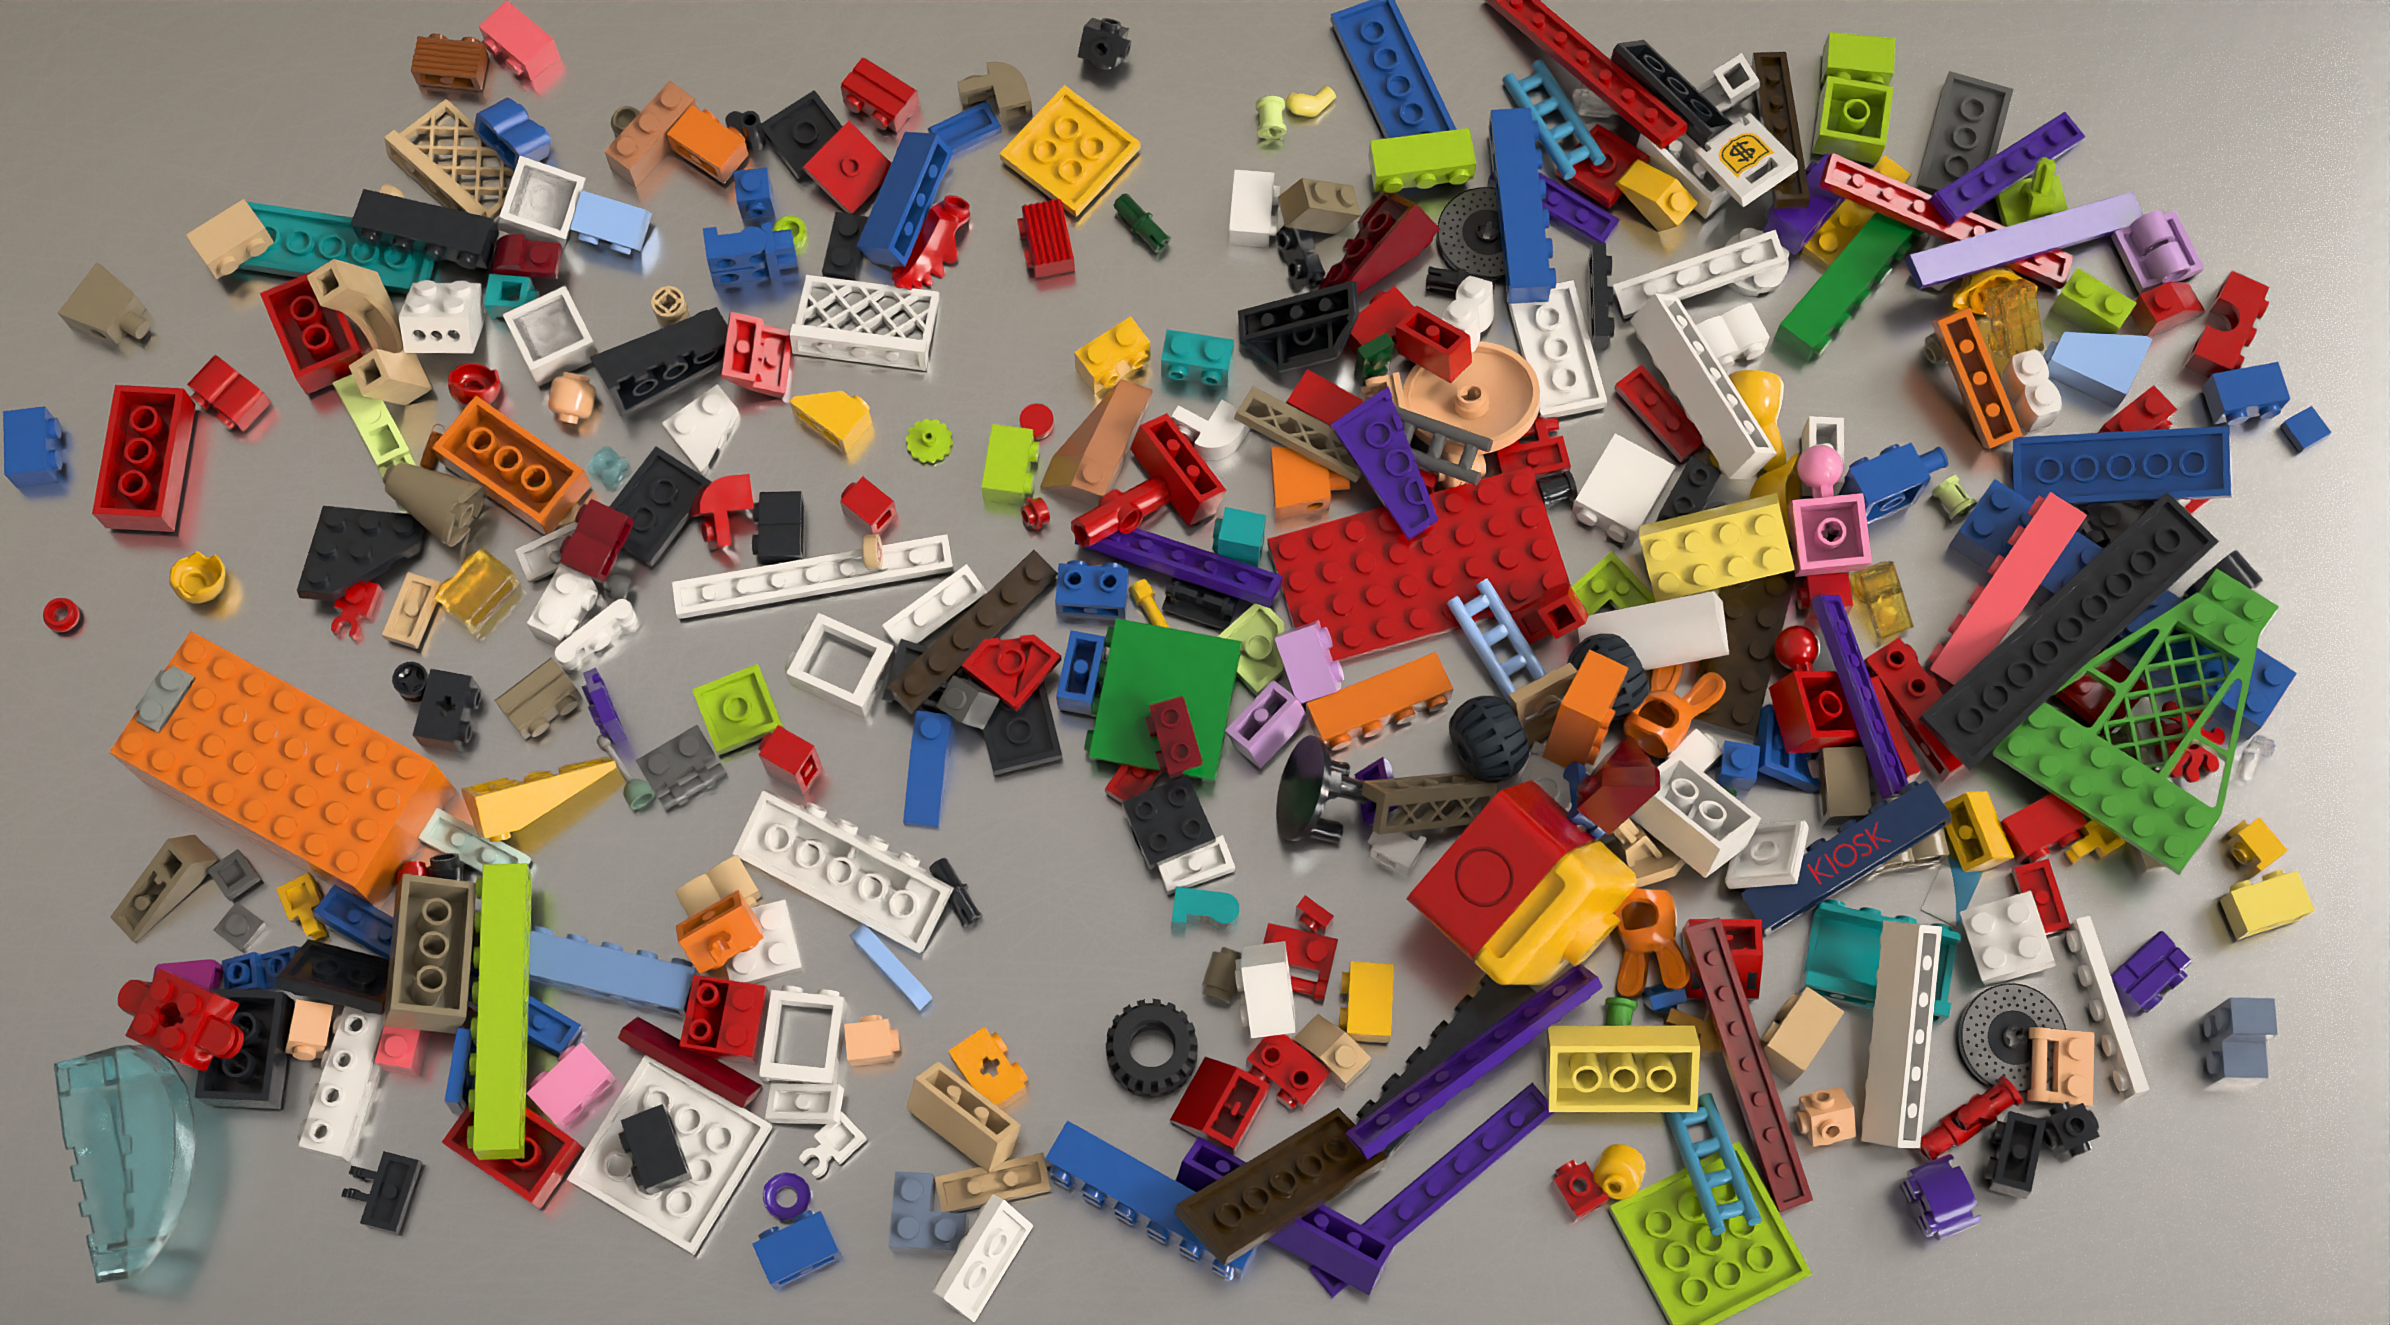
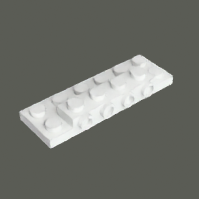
M768 789L763 790L732 854L738 855L739 858L864 923L918 953L923 952L954 888L925 873L926 870L918 866L921 860L916 856L904 851L897 855L887 850L889 846L887 841L874 835H870L866 839L857 834L858 827L855 824L844 819H839L837 823L825 817L827 810L811 802H808L806 806L796 805Z

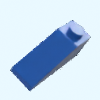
M916 711L910 749L904 824L939 828L954 734V723L952 716L949 714Z

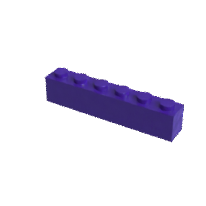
M1198 1137L1182 1160L1176 1181L1197 1193L1247 1162ZM1324 1204L1268 1239L1367 1295L1371 1294L1383 1274L1395 1246V1243Z

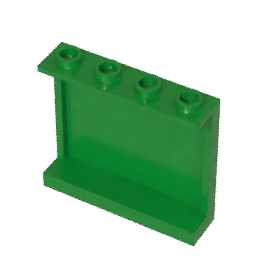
M1116 618L1114 627L1108 626L1105 638V647L1110 648L1108 661H1101L1098 681L1103 682L1101 696H1094L1091 716L1096 717L1094 730L1087 731L1084 750L1090 751V760H1103L1160 771L1155 751L1162 749L1158 736L1150 737L1145 717L1152 716L1149 705L1182 696L1186 702L1203 761L1202 766L1183 771L1184 775L1182 776L1188 775V777L1201 779L1203 782L1216 784L1242 642Z

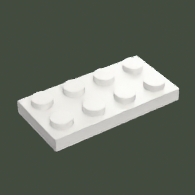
M1574 280L1556 283V288L1550 291L1548 302L1508 304L1522 357L1531 365L1539 381L1540 408L1538 416L1548 419L1605 408L1607 398Z

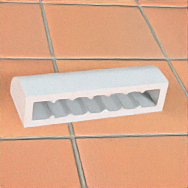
M1714 591L1588 615L1586 624L1578 628L1580 643L1585 638L1597 634H1615L1620 636L1635 651L1644 670L1729 655L1723 601Z

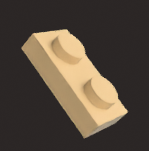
M408 572L383 630L382 636L384 639L418 649L443 589L441 582Z

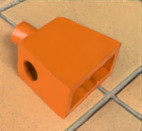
M1271 447L1275 520L1326 510L1330 507V490L1350 489V480L1329 470L1325 466L1288 447Z

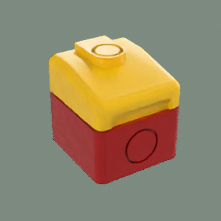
M1529 780L1497 793L1410 892L1406 900L1471 960L1476 959L1475 964L1496 983L1501 985H1543L1555 978L1569 962L1574 967L1584 962L1619 924L1621 920L1614 912L1635 889L1637 878L1635 873L1602 842H1594L1595 838L1587 833L1586 828L1582 824L1576 825L1568 819V812L1536 782Z

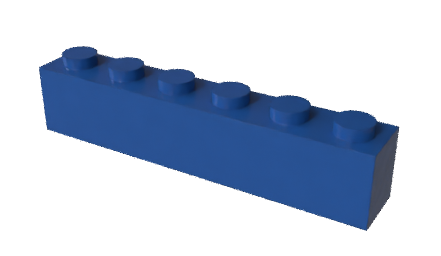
M1531 108L1491 110L1488 130L1508 304L1548 302L1551 289L1556 288L1555 268H1549V259L1553 257L1552 239L1546 238L1545 229H1549L1548 208H1542V199L1546 198L1545 179H1539L1538 170H1542L1541 149L1536 150L1535 141L1539 139L1538 121L1532 120Z

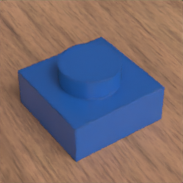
M1664 983L1646 987L1642 993L1644 1004L1659 1013L1669 1012L1671 1008L1677 1009V1004L1688 1002L1684 987L1681 990H1673L1667 988Z

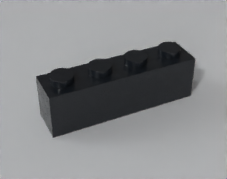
M367 189L362 191L350 224L358 239L366 245L374 247L379 244L386 245L403 254H410L412 251L424 254V256L434 261L451 260L468 269H474L476 266L488 269L500 234L493 218Z

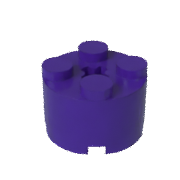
M1951 1154L1908 1170L1906 1181L1902 1182V1187L1910 1203L1917 1202L1922 1216L1917 1217L1923 1234L1926 1238L1934 1236L1938 1241L1981 1224V1215L1973 1217L1971 1210L1972 1207L1978 1205L1974 1193L1961 1167L1952 1168L1950 1162L1954 1159Z

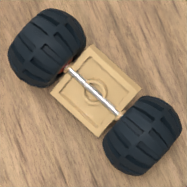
M1615 634L1589 636L1573 649L1566 665L1554 669L1547 675L1510 693L1511 707L1504 700L1496 696H1478L1464 702L1455 710L1450 718L1449 734L1455 751L1465 768L1475 779L1484 782L1498 783L1515 776L1524 767L1529 758V745L1533 744L1535 740L1539 741L1550 735L1561 702L1589 649L1629 668L1612 706V710L1616 711L1612 720L1625 718L1633 710L1641 706L1648 694V680L1646 679L1645 670L1632 647L1623 638Z

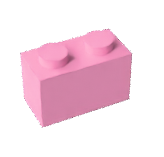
M582 1042L576 1047L572 1045L563 1051L558 1058L559 1063L550 1072L544 1071L531 1082V1089L526 1093L562 1131L617 1080Z

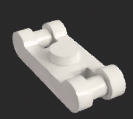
M618 599L557 646L555 657L565 672L575 673L579 671L583 658L592 651H599L607 646L611 641V637L619 630H630L636 626L637 616L630 602L625 599Z

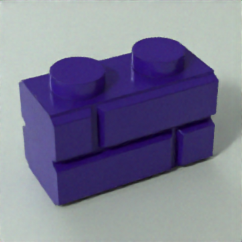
M2160 930L2110 975L2120 1004L2132 1015L2140 1009L2148 1013L2163 999L2158 994L2163 988L2168 985L2173 990L2188 976L2184 969L2192 962L2179 947L2175 946V943L2169 936Z

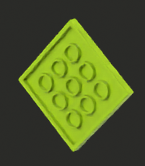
M1740 1141L1732 1144L1761 1216L1762 1221L1759 1224L1749 1226L1745 1216L1741 1215L1723 1220L1726 1230L1719 1235H1713L1687 1168L1638 1191L1632 1197L1623 1199L1608 1208L1670 1325H1716L1812 1275ZM1719 1152L1700 1160L1704 1174L1726 1169ZM1732 1183L1710 1188L1717 1206L1738 1201Z

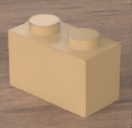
M242 199L186 234V237L216 279L223 275L231 274L240 264L251 257L263 254L270 245L274 244L266 228L245 199Z

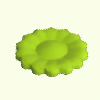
M926 418L922 422L917 421L914 427L909 428V435L905 439L907 450L911 452L912 458L919 459L921 463L929 462L933 464L937 460H943L944 456L950 453V447L953 445V440L951 439L952 432L947 430L946 424L940 423L937 419L931 421Z

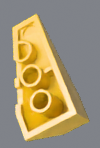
M602 757L563 765L558 768V774H552V771L538 770L529 772L528 775L523 777L524 781L517 782V780H508V777L461 788V792L477 834L484 839L489 838L490 842H496L510 838V832L520 830L615 769L616 764L614 760Z

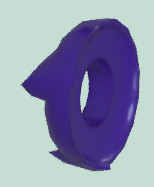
M784 1172L777 1174L764 1185V1206L779 1222L792 1220L797 1215L805 1212L810 1204L811 1192L809 1185L802 1177L795 1173ZM784 1188L793 1190L797 1196V1202L788 1208L780 1206L775 1198L777 1192Z

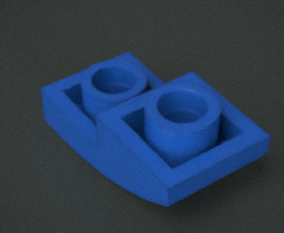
M290 946L264 954L251 952L222 960L225 989L255 991L277 989V976L298 952L300 947Z

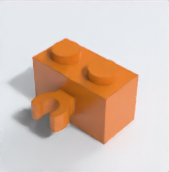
M739 890L675 926L679 944L700 975L708 970L720 968L732 956L741 951L747 952L753 949L760 940L764 939L760 921Z

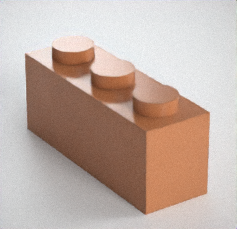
M669 81L604 151L610 169L637 188L672 150L667 133L691 105L698 109L695 98Z

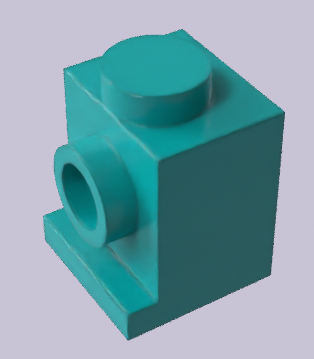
M489 274L484 306L491 319H498V317H503V314L539 298V291L535 290L530 277Z

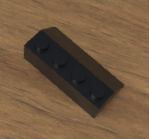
M1645 40L1617 43L1614 47L1611 60L1687 123L1685 134L1699 147L1703 148L1705 152H1708L1705 149V143L1733 124Z

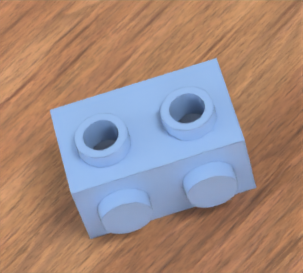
M581 190L570 229L579 233V240L598 245L599 239L611 242L610 249L630 255L631 249L641 252L652 213L642 208Z

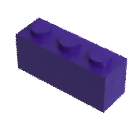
M1827 153L1818 163L1812 161L1805 169L1810 195L1809 207L1774 209L1773 204L1765 215L1768 222L1763 233L1776 230L1781 246L1794 255L1804 247L1846 199L1819 187L1826 159L1830 156Z

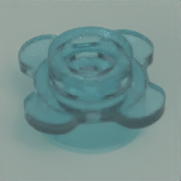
M605 446L594 455L592 461L587 465V470L591 475L599 476L604 485L611 486L616 483V477L622 471L628 469L629 462L625 457H619L612 447ZM606 464H611L610 468H605Z

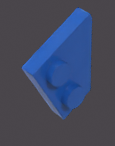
M1768 704L1761 708L1758 746H1760L1758 771L1810 793L1820 789L1819 777L1812 778L1806 761L1812 757L1811 753H1786L1774 706Z

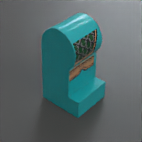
M1176 887L1171 929L1185 931L1186 921L1209 923L1216 929L1228 930L1234 927L1238 921L1239 903L1233 895L1228 893Z

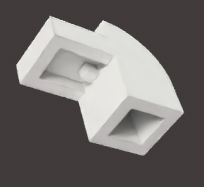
M1741 53L1714 70V77L1696 89L1723 113L1731 107L1732 109L1737 107L1753 95L1760 87V81Z
M1224 400L1220 401L1209 421L1179 405L1171 416V419L1187 440L1195 442L1194 449L1203 460H1220L1230 456L1240 447L1251 429L1234 419L1239 408Z

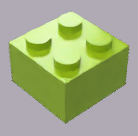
M1827 76L1820 94L1812 153L1825 155L1826 153L1831 155L1834 153L1849 160L1877 164L1886 147L1894 87Z

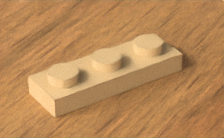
M1043 1153L1003 1161L989 1173L982 1167L934 1177L941 1212L956 1213L982 1207L988 1202L992 1194L1005 1201L1051 1191Z

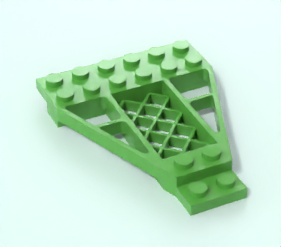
M2216 568L2199 593L2197 592L2092 658L2054 693L2056 694L2084 675L2091 677L2113 691L2115 696L2092 727L2086 728L2044 702L1997 746L1993 756L2180 876L2221 818L2259 636L2274 617L2279 606ZM2174 629H2177L2178 631L2183 633L2179 635L2170 636ZM2154 631H2159L2156 639L2124 682L2118 683L2096 670L2097 667ZM2189 640L2193 657L2173 660L2169 644ZM2196 642L2214 653L2199 656ZM2164 645L2167 661L2150 664ZM2221 660L2224 676L2204 680L2201 663ZM2227 661L2235 665L2231 673L2229 672ZM2195 664L2198 681L2178 684L2175 667ZM2169 669L2173 685L2153 689L2149 672ZM2142 674H2144L2147 690L2129 693ZM2240 680L2242 684L2228 750H2224L2203 737L2200 732L2236 681ZM2222 684L2209 702L2206 687ZM2200 688L2204 705L2184 708L2180 691ZM2174 692L2178 709L2158 713L2155 696ZM2149 697L2152 714L2132 717L2129 700ZM2123 702L2127 718L2109 721ZM2202 712L2189 730L2186 715ZM2180 716L2184 733L2164 737L2160 720ZM2154 721L2158 738L2138 741L2134 724ZM2129 725L2132 742L2112 745L2108 728ZM2102 730L2104 732L2105 740L2099 737V734ZM2182 741L2172 756L2168 758L2165 744ZM2192 744L2201 746L2225 761L2215 807L2208 806L2168 779L2173 769ZM2160 745L2163 762L2144 765L2140 748ZM2134 749L2136 759L2123 751ZM2162 769L2159 774L2155 772V770Z

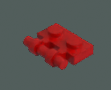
M1537 417L1530 429L1521 437L1534 435L1537 441L1519 444L1517 440L1511 445L1497 450L1495 456L1500 474L1532 466L1536 479L1570 471L1571 464L1563 435L1549 438L1548 432L1559 430L1557 417L1548 419Z

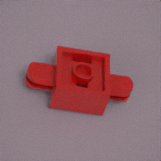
M159 968L151 984L142 980H129L119 991L118 1006L122 1011L134 1017L125 1036L176 1062L206 1072L213 1056L230 1059L242 1048L244 1041L243 1032L239 1027L230 1023L239 1003L194 981Z

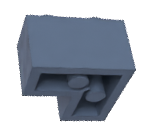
M2230 997L2209 1011L2204 1020V1032L2206 1037H2210L2211 1051L2207 1056V1068L2209 1073H2213V1084L2258 1085L2267 1080L2269 1073L2266 1041L2278 1035L2275 998Z
M895 1171L889 1248L892 1252L954 1256L960 1241L967 1236L969 1231L967 1213L933 1211L936 1185L933 1174Z

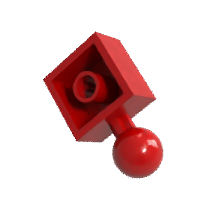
M1798 625L1784 629L1776 638L1774 651L1778 661L1784 667L1793 670V672L1768 687L1786 753H1819L1822 748L1851 747L1861 741L1837 671L1813 670L1812 665L1820 653V643L1815 633L1807 627Z

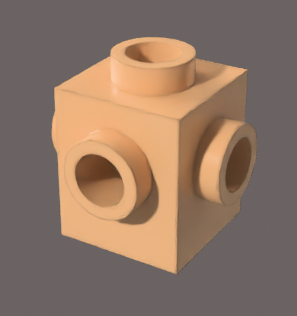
M1842 1087L1818 1090L1811 1094L1799 1096L1800 1112L1795 1113L1797 1127L1801 1134L1806 1133L1813 1147L1829 1145L1837 1141L1856 1137L1854 1107Z

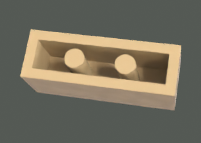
M939 1061L914 1078L906 1107L912 1114L988 1173L1012 1155L1021 1128V1124Z

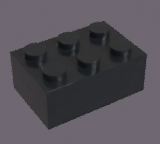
M210 988V990L239 1003L230 1023L239 1027L243 1032L244 1041L242 1048L234 1057L222 1059L213 1056L206 1072L198 1069L194 1098L207 1106L280 1109L288 1053H285L295 1001L284 992Z

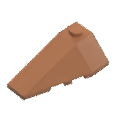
M1120 379L1053 455L1040 489L1093 508L1098 507L1103 496L1115 487L1153 390Z

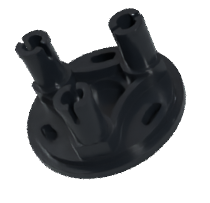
M1308 735L1301 739L1291 752L1282 773L1277 795L1276 818L1281 836L1289 841H1299L1303 837H1312L1339 843L1343 835V824L1320 818L1326 802L1337 797L1357 801L1361 804L1366 803L1368 798L1362 795L1363 782L1366 780L1350 778L1349 763L1331 760L1329 751L1320 737Z

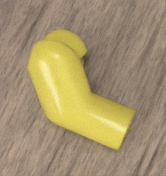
M1324 86L1314 96L1291 93L1286 98L1285 104L1287 109L1293 114L1315 117L1336 98V95L1330 87Z

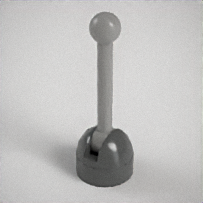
M552 551L549 555L550 561L553 564L561 563L562 555L560 551ZM615 573L609 575L604 583H600L603 584L605 595L611 600L617 601L624 598L633 579L623 574Z

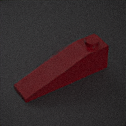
M1630 735L1625 737L1604 756L1592 773L1585 777L1577 788V810L1608 835L1615 831L1660 790V770L1651 763L1652 760L1643 753L1644 750Z

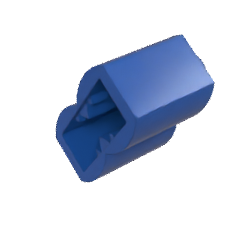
M507 97L476 114L475 132L489 148L497 152L501 160L513 171L516 169L520 156L538 162L549 155L551 138L548 131L543 126L529 119L526 109L514 100Z

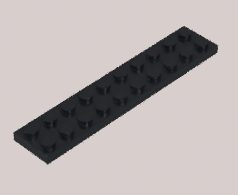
M2167 492L1923 713L1918 720L1970 771L2214 548L2219 541Z

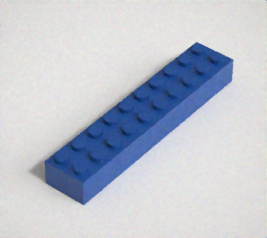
M1994 479L1949 546L1988 571L1998 555L2005 558L2013 547L2007 542L2017 527L2020 525L2026 528L2033 516L2027 513L2033 503ZM2076 531L2030 599L2041 606L2044 605L2104 549ZM2167 590L2105 648L2108 649L2184 600ZM2174 629L2170 636L2179 635L2183 633H2181L2177 629ZM2154 631L2119 653L2118 656L2136 666L2158 636L2159 631ZM2189 640L2169 644L2173 660L2193 657ZM2196 642L2199 656L2214 653ZM2164 645L2150 664L2167 661ZM2258 647L2239 735L2247 740L2262 728L2297 674ZM2221 660L2201 663L2204 680L2224 676ZM2227 661L2229 672L2231 673L2235 665ZM2195 664L2175 667L2178 684L2198 681ZM2169 669L2149 672L2150 677L2162 685H2173ZM2240 680L2236 681L2212 715L2213 718L2230 729L2233 727L2242 683ZM2222 684L2206 687L2209 702ZM2200 688L2180 691L2181 697L2193 705H2204Z

